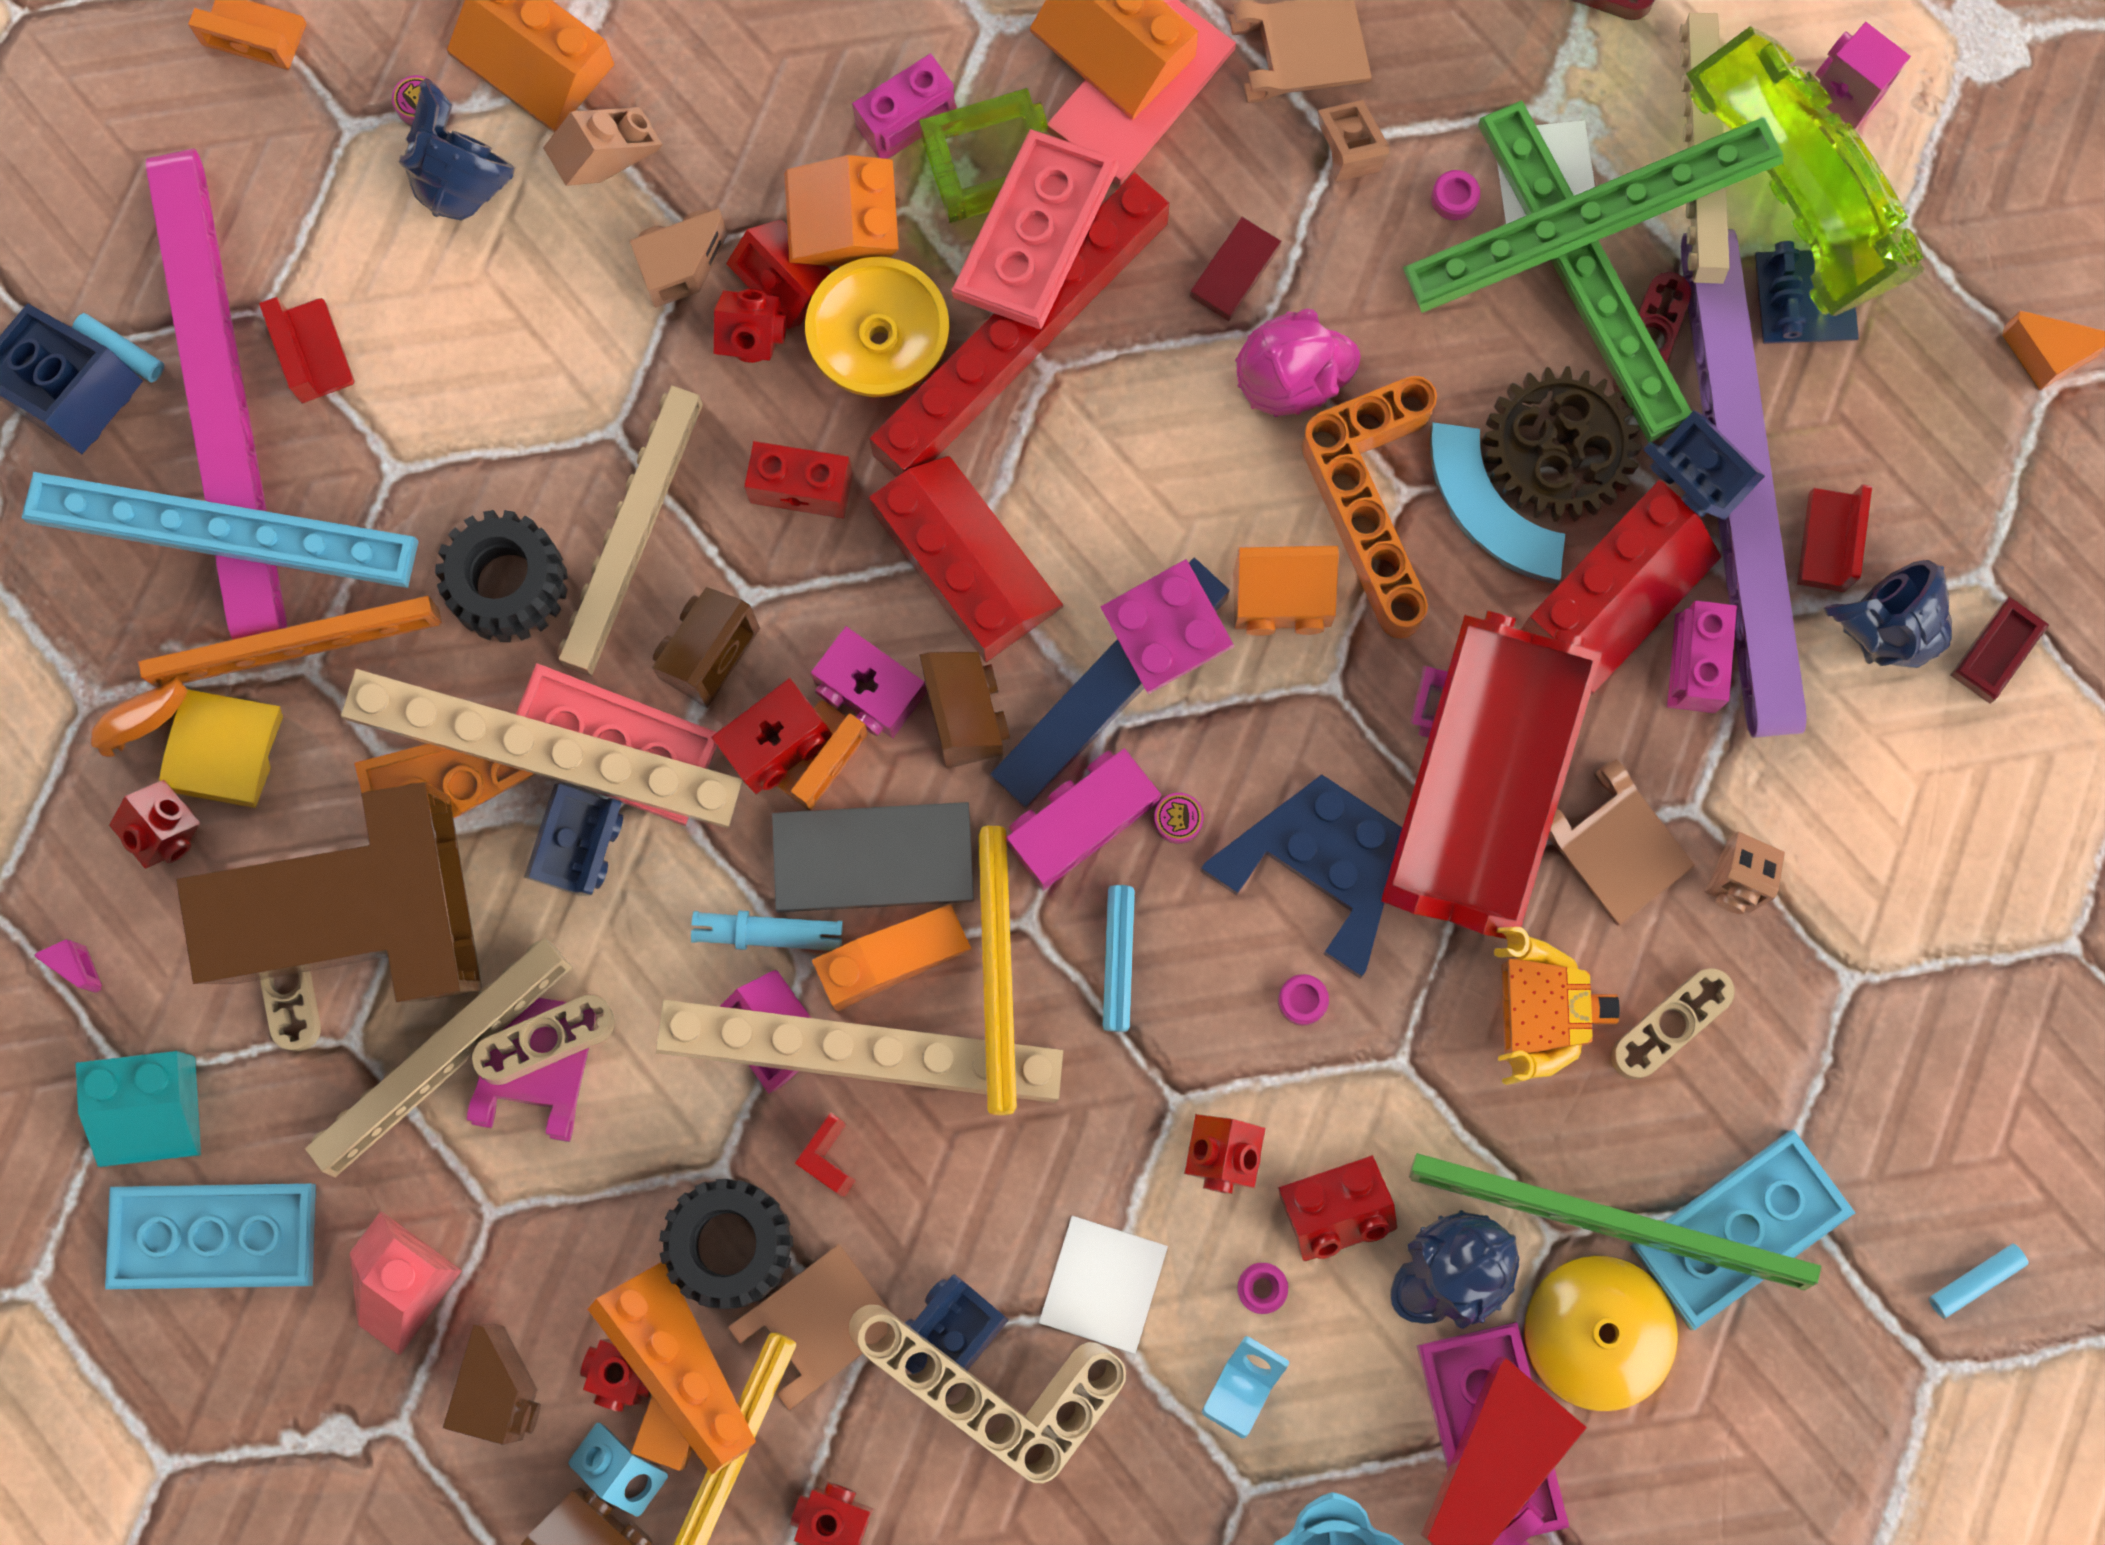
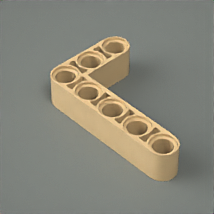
M866 1305L858 1309L849 1322L851 1340L869 1360L1021 1476L1033 1483L1051 1481L1059 1474L1118 1395L1126 1380L1124 1363L1114 1353L1099 1343L1088 1342L1082 1344L1073 1351L1028 1413L1024 1415L886 1308L879 1305ZM878 1321L886 1322L888 1329L885 1338L875 1344L866 1343L865 1332L867 1328ZM925 1352L927 1354V1363L924 1369L916 1374H907L905 1372V1365L908 1358L915 1353ZM1105 1359L1107 1365L1104 1375L1095 1381H1089L1088 1370L1095 1361ZM966 1383L967 1390L964 1398L959 1403L946 1404L945 1397L948 1389L954 1384ZM1074 1401L1076 1408L1073 1416L1068 1421L1057 1422L1056 1415L1058 1409L1064 1403ZM998 1413L1005 1414L1006 1421L1003 1428L998 1433L986 1434L985 1425L988 1419ZM1036 1444H1044L1045 1449L1042 1458L1036 1463L1025 1464V1455L1028 1449Z

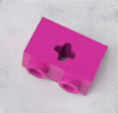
M1865 21L1853 36L1845 31L1827 54L1829 57L1815 73L1820 82L1811 94V97L1855 130L1885 96L1911 56Z
M845 626L811 671L814 683L818 685L815 693L837 709L842 703L857 713L856 718L865 723L867 731L877 737L883 731L893 739L927 694L925 681L847 626ZM873 678L876 691L872 693L869 690H865L860 695L857 683L859 681L868 683Z

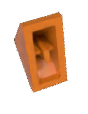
M2021 310L2004 326L2002 334L2039 390L2044 389L2095 359L2105 350L2104 330Z

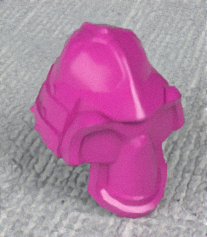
M1307 308L1297 313L1287 311L1284 315L1267 320L1263 325L1254 330L1251 335H1248L1247 341L1235 359L1238 378L1237 386L1241 388L1243 395L1251 405V409L1256 408L1264 413L1272 414L1274 417L1292 414L1300 415L1301 412L1321 407L1322 404L1327 402V399L1338 395L1339 389L1349 383L1357 372L1361 358L1357 345L1347 336L1325 329L1319 323L1318 314L1315 310Z

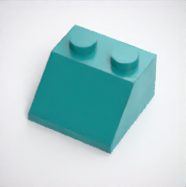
M172 1051L76 1063L78 1115L98 1167L201 1156L195 1056Z

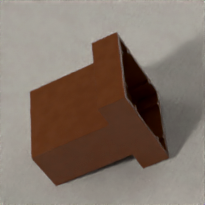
M426 782L363 792L361 797L369 845L177 878L176 883L193 984H241L388 957L396 1002L428 1001L480 991L482 989V982L450 796Z

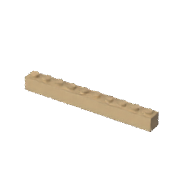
M1689 13L1686 23L1681 24L1679 30V42L1684 43V49L1681 50L1680 67H1685V74L1682 75L1681 92H1686V99L1682 103V117H1687V124L1683 128V142H1688V148L1724 133L1718 13ZM1726 187L1686 204V218L1691 219V226L1687 230V244L1692 245V252L1688 256V270L1693 271V283L1723 284L1729 271Z
M671 385L668 394L664 393L660 400L659 410L661 412L657 421L653 420L649 427L648 437L650 439L646 448L642 447L637 457V464L639 465L635 475L631 474L627 480L625 490L628 492L624 502L620 501L616 507L614 514L616 521L613 528H609L604 536L603 545L605 548L603 553L595 558L592 566V573L594 574L590 584L586 583L582 589L580 596L582 604L579 611H574L569 622L571 630L567 639L564 638L559 645L557 654L560 656L559 661L564 667L589 676L593 675L702 409L703 403L701 398L695 393Z
M543 938L541 941L533 943L522 958L517 962L509 964L504 969L503 974L493 983L484 986L471 1003L460 1007L455 1017L446 1025L435 1029L431 1035L432 1037L422 1046L414 1048L403 1063L398 1067L390 1069L385 1074L384 1079L374 1088L365 1091L353 1107L341 1112L337 1116L336 1122L327 1130H323L314 1136L312 1143L305 1150L320 1170L336 1178L472 1057L476 1045L481 1040L502 1031L573 968L556 946L547 939Z

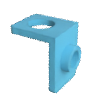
M1245 1336L1228 1359L1202 1409V1414L1238 1437L1246 1438L1271 1389L1287 1369L1289 1361L1254 1339ZM1246 1355H1255L1264 1359L1271 1369L1257 1367L1249 1361Z
M601 1423L594 1425L568 1462L569 1466L601 1499L636 1517L644 1512L668 1478V1474L663 1469L631 1454V1451ZM646 1474L648 1481L644 1490L635 1497L626 1498L625 1489L630 1480L638 1475Z

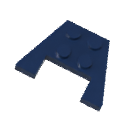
M1321 774L1207 860L1200 871L1237 896L1264 855L1273 858L1350 910V915L1323 954L1361 979L1369 963L1384 907V902H1381L1402 827Z

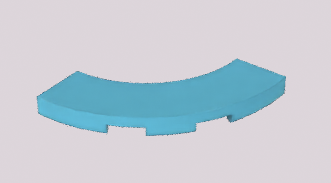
M1433 422L1430 428V457L1434 479L1450 510V516L1460 530L1473 544H1478L1488 554L1499 560V564L1539 581L1558 584L1561 578L1565 533L1551 531L1529 522L1511 509L1499 496L1489 480L1483 465L1480 449V429Z

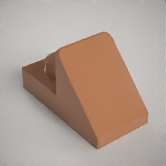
M1363 100L1318 110L1319 127L1332 151L1333 174L1336 182L1381 171L1389 155V145Z

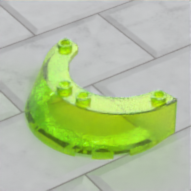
M1749 26L1686 73L1694 87L1689 91V94L1703 114L1706 115L1711 112L1731 130L1765 117L1783 153L1784 162L1766 170L1772 178L1769 181V186L1783 205L1789 203L1797 217L1792 220L1796 232L1805 243L1810 244L1815 261V271L1811 275L1814 288L1809 291L1813 302L1824 315L1830 313L1831 316H1838L1920 276L1924 272V267L1919 262L1924 258L1922 248L1917 236L1909 228L1903 229L1901 223L1909 217L1892 185L1850 121L1843 125L1840 115L1834 112L1831 114L1827 106L1832 103L1831 96L1810 71L1805 74L1798 65L1790 66L1795 61V58L1786 47L1770 35Z

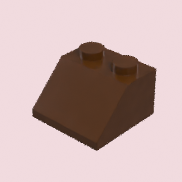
M706 587L700 597L692 596L684 606L679 618L682 624L673 637L667 635L659 643L653 654L652 659L655 661V664L652 668L659 679L708 708L759 632L760 626L750 604L739 598Z
M928 652L919 654L946 768L949 769L1003 755L1002 741L1010 739L1004 711L994 712L990 694L998 693L992 664L982 666L979 652Z
M473 1324L443 1429L501 1445L521 1441L524 1438L525 1432L530 1434L533 1432L541 1407L540 1403L534 1402L538 1389L504 1326L497 1324Z
M578 1488L571 1491L526 1537L521 1545H651L653 1541L634 1523L629 1522L626 1527L610 1514L615 1508L613 1504L601 1499L591 1488L588 1492Z

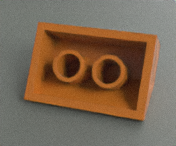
M465 0L447 48L450 56L554 133L569 113L576 111L615 65L606 40L552 0Z
M1046 0L1030 26V32L1132 120L1196 57L1198 30L1163 0Z

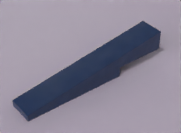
M1194 557L1189 564L1214 610L1217 611L1228 600L1230 589ZM1118 639L990 773V776L1024 809L1144 689Z

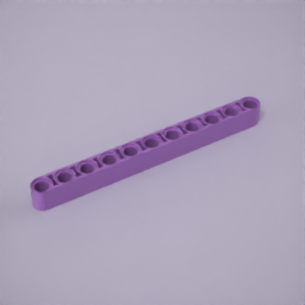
M1728 229L1730 268L1723 284L1693 283V271L1688 270V256L1692 252V245L1687 244V233H1684L1681 241V262L1683 277L1691 287L1688 312L1703 415L1765 475L1725 520L1717 517L1729 604L1737 605L1734 639L1747 728L1752 738L1801 734L1805 731L1806 706L1738 239L1735 230Z

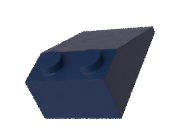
M28 303L0 335V401L81 455L99 438L102 430L121 407L130 401L132 394L143 382L109 348Z

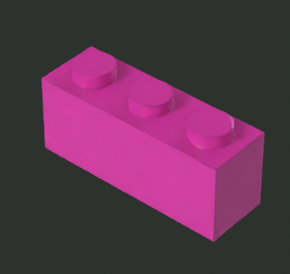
M1125 748L1116 755H1113L1110 750L1100 755L1087 767L1091 774L1076 785L1071 780L1065 782L1049 795L1050 805L1038 814H1035L1033 810L1027 811L1009 826L1012 833L1006 837L1007 846L1042 891L1054 884L1160 802L1161 793Z

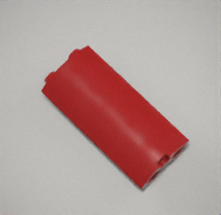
M1487 610L1485 619L1464 615L1381 902L1412 914L1449 921L1483 935L1507 939L1503 933H1497V929L1501 927H1522L1603 653L1584 648L1585 637L1556 630L1553 639L1514 628L1516 618Z

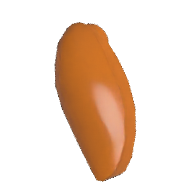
M175 676L157 688L129 698L103 714L92 728L91 746L98 748L99 753L105 757L115 756L114 749H119L122 752L125 748V743L143 737L166 722L182 704L188 690L180 679Z

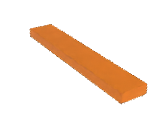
M424 596L138 661L141 678L157 688L175 676L185 684L440 626L439 624L442 623L439 607L429 596Z

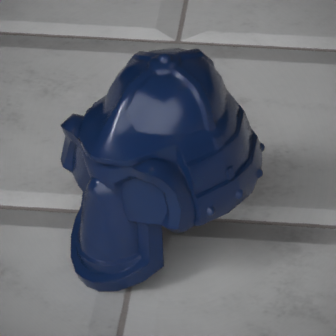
M425 78L419 84L421 91L418 94L419 99L415 117L406 138L408 146L405 154L400 155L398 162L406 170L414 197L427 207L434 217L441 216L462 221L473 216L485 202H488L513 178L515 167L507 160L492 153V148L487 144L452 130L451 133L446 131L452 104L435 83Z
M1930 560L1916 561L1892 572L1875 585L1860 602L1850 604L1837 603L1824 607L1826 615L1828 617L1832 616L1836 622H1839L1843 626V632L1859 644L1865 661L1868 664L1876 662L1880 666L1894 665L1919 668L1944 652L1950 646V641L1952 640V618L1949 612V592L1946 585L1944 566H1939Z
M1460 1210L1452 1215L1439 1216L1437 1221L1426 1228L1421 1227L1420 1232L1415 1236L1416 1239L1408 1244V1251L1412 1255L1413 1262L1404 1263L1395 1274L1390 1289V1301L1394 1311L1401 1318L1413 1323L1432 1324L1442 1321L1446 1316L1454 1320L1456 1326L1461 1329L1471 1324L1484 1323L1485 1318L1496 1310L1500 1311L1502 1309L1503 1303L1515 1291L1514 1285L1520 1260L1516 1246V1236L1510 1234L1487 1215L1483 1216Z

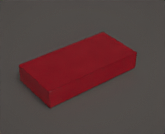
M1242 216L1191 289L1190 297L1227 321H1230L1281 247L1282 241Z
M2010 596L2007 597L1995 611L1950 676L1991 704L2001 694L2049 624Z

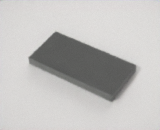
M969 802L772 813L775 905L777 913L974 902Z

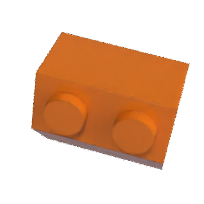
M845 155L790 168L785 171L790 263L841 267L862 258H891L899 250L893 159Z
M1239 547L1233 570L1235 629H1246V634L1253 636L1274 634L1275 628H1295L1296 634L1314 635L1324 632V627H1331L1336 616L1339 547Z

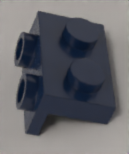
M1695 410L1690 413L1661 446L1649 442L1643 449L1654 460L1650 465L1653 472L1669 485H1673L1676 482L1686 492L1681 497L1683 502L1701 517L1709 513L1725 520L1765 477L1703 414Z
M561 783L554 784L524 878L578 896L592 895L594 888L599 889L602 886L607 874L608 861H605L604 857L609 841L614 842L617 839L623 824V815L619 813L622 802L614 798L604 799Z
M953 1274L948 1281L942 1279L933 1286L925 1298V1303L927 1304L925 1309L915 1321L909 1319L905 1324L968 1371L1009 1319L967 1283ZM925 1352L913 1354L908 1358L905 1368L912 1374L919 1373L927 1363V1354ZM954 1384L948 1389L946 1397L957 1384Z

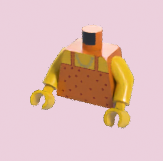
M1521 927L1498 928L1497 933H1503L1507 937L1508 945L1507 948H1495L1494 955L1497 957L1516 958L1508 959L1501 965L1504 1054L1498 1056L1497 1059L1498 1062L1506 1060L1512 1067V1076L1503 1078L1502 1082L1505 1085L1533 1078L1550 1077L1577 1060L1582 1046L1592 1042V1024H1618L1620 1016L1618 995L1591 994L1590 973L1586 970L1578 969L1575 959L1547 942L1528 936L1527 932Z

